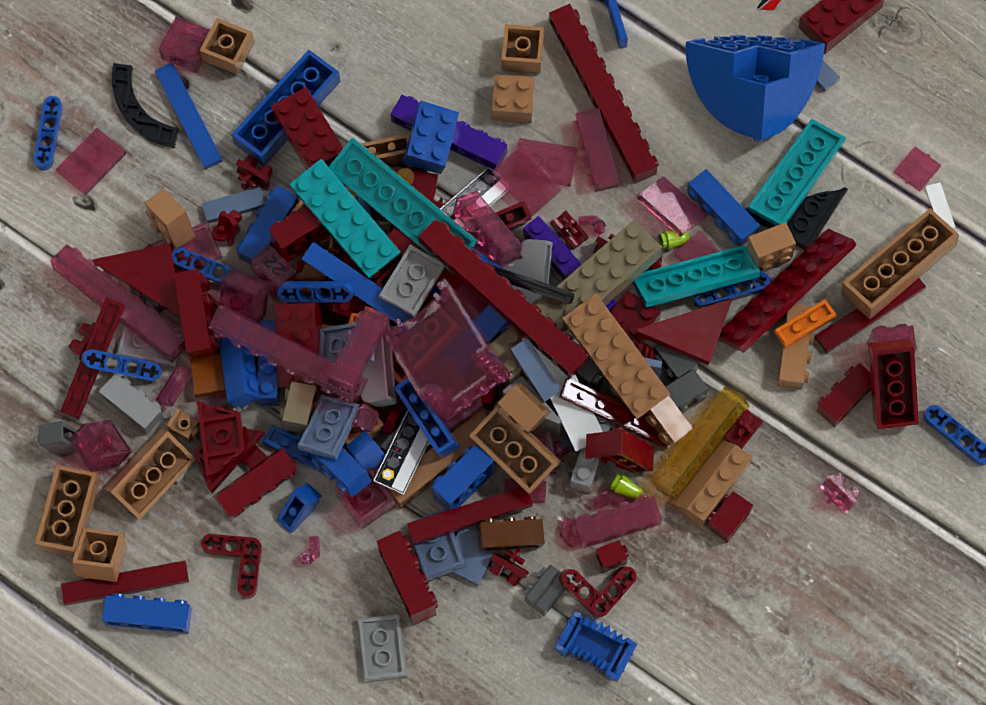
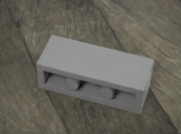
M114 374L99 390L101 398L148 435L164 417L161 411L162 407L156 401L150 402L145 398L147 395L141 389L137 388L135 390L130 386L132 383L125 376L122 375L120 378L117 374Z

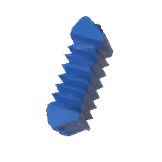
M573 611L560 637H558L554 649L563 657L571 654V658L577 656V660L583 658V663L589 661V665H594L595 670L599 668V673L605 672L606 679L618 682L630 657L633 655L637 643L629 638L623 640V634L617 636V630L611 632L610 625L604 627L603 622L597 624L596 619L590 622L589 617L583 620L582 614Z

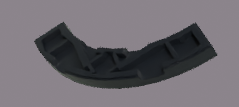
M113 63V93L118 108L125 120L145 138L157 144L175 148L179 133L178 127L169 126L151 118L140 106L134 95L132 85L133 66Z

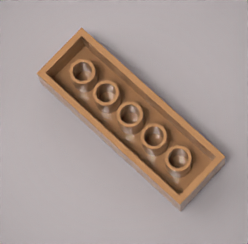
M929 208L844 280L841 293L870 320L955 248L958 243L959 234Z
M596 293L561 318L579 344L586 349L590 359L635 419L640 418L671 395Z

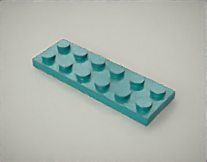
M811 119L750 203L748 211L775 226L787 223L842 147L846 137Z
M322 159L289 184L292 190L368 279L401 253Z
M745 245L643 272L632 284L647 308L760 277V270Z

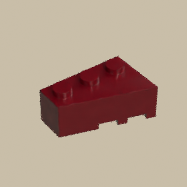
M613 428V431L586 434L585 458H600V463L607 464L610 461L615 463L616 468L633 473L653 471L654 447L646 443L645 440L637 438L636 435L626 432L624 428Z

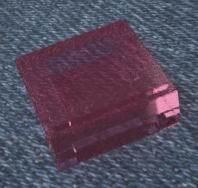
M360 404L352 424L367 432H372L379 413L364 404Z

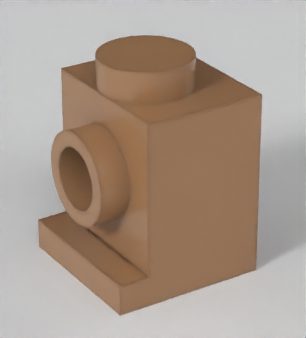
M178 408L167 423L169 432L189 443L193 438L196 439L200 433L199 421ZM184 422L188 423L187 427H182Z

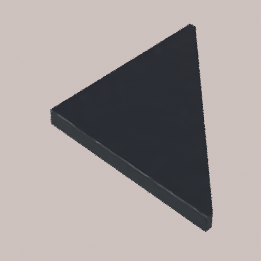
M844 187L840 190L820 192L805 197L787 222V226L797 246L806 250L809 245L814 243L847 193L848 188ZM745 208L760 225L767 229L775 227V225Z

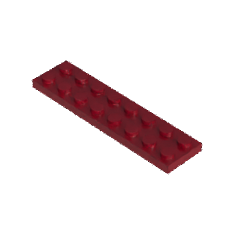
M827 229L767 285L764 290L753 298L748 305L738 312L730 322L723 326L718 340L744 353L857 246L855 241L838 232Z

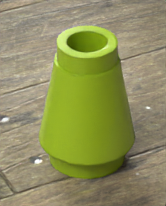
M663 231V233L658 235V242L662 249L665 250L689 243L690 240L687 231Z
M618 473L610 486L614 493L637 500L642 491L624 474L621 476Z

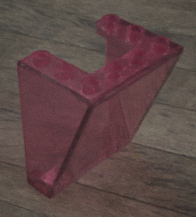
M446 278L437 284L442 291L441 295L439 296L437 293H434L433 296L436 301L418 312L415 318L411 317L404 323L397 319V326H391L387 320L378 325L418 396L443 422L453 418L458 412L469 407L478 398L486 395L491 389L505 382L512 375L456 289Z

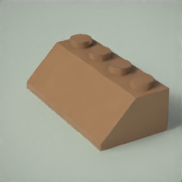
M160 429L104 490L122 507L140 520L196 459L167 430Z
M717 439L670 500L669 504L703 528L710 514L719 507L722 498L726 494L728 495L749 467L753 456L735 444Z

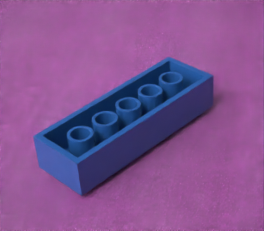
M308 49L231 134L234 145L246 154L254 157L262 166L266 165L288 141L273 116L271 105L307 87L319 106L341 82L339 71Z

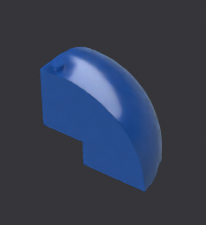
M730 35V37L714 36V40L706 41L705 38L686 41V61L694 89L712 116L736 133L752 137L754 141H765L766 138L785 130L804 109L820 73L825 44L803 39L801 42H790L789 37H776L772 40V36L757 35V37H746L745 35Z

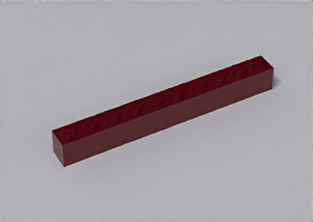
M567 4L549 12V23L634 183L636 184L657 174V167L659 166L655 155L652 156L650 154V146L646 139H642L638 123L633 122L629 106L624 105L621 91L619 89L616 90L612 74L607 73L604 59L602 57L599 58L596 53V44L594 41L589 40L586 26L581 25L577 9L573 10L571 4Z
M435 219L419 235V243L525 339L528 338L535 348L571 379L588 361L586 349L579 344H574L571 341L572 337L566 331L561 332L556 327L557 324L550 317H544L541 314V309L536 304H530L520 290H514L510 286V281L504 276L500 277L495 272L496 269L489 262L484 263L476 250L473 248L470 250L465 246V241L459 235L454 236L446 223L443 221L440 223Z

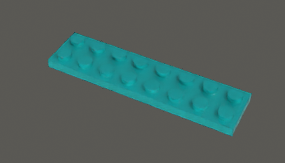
M352 137L329 166L330 170L340 181L433 258L437 259L419 243V235L435 219L440 223L442 221L446 223L451 229L450 232L454 236L459 235L465 241V246L470 250L478 242L477 239L355 138Z

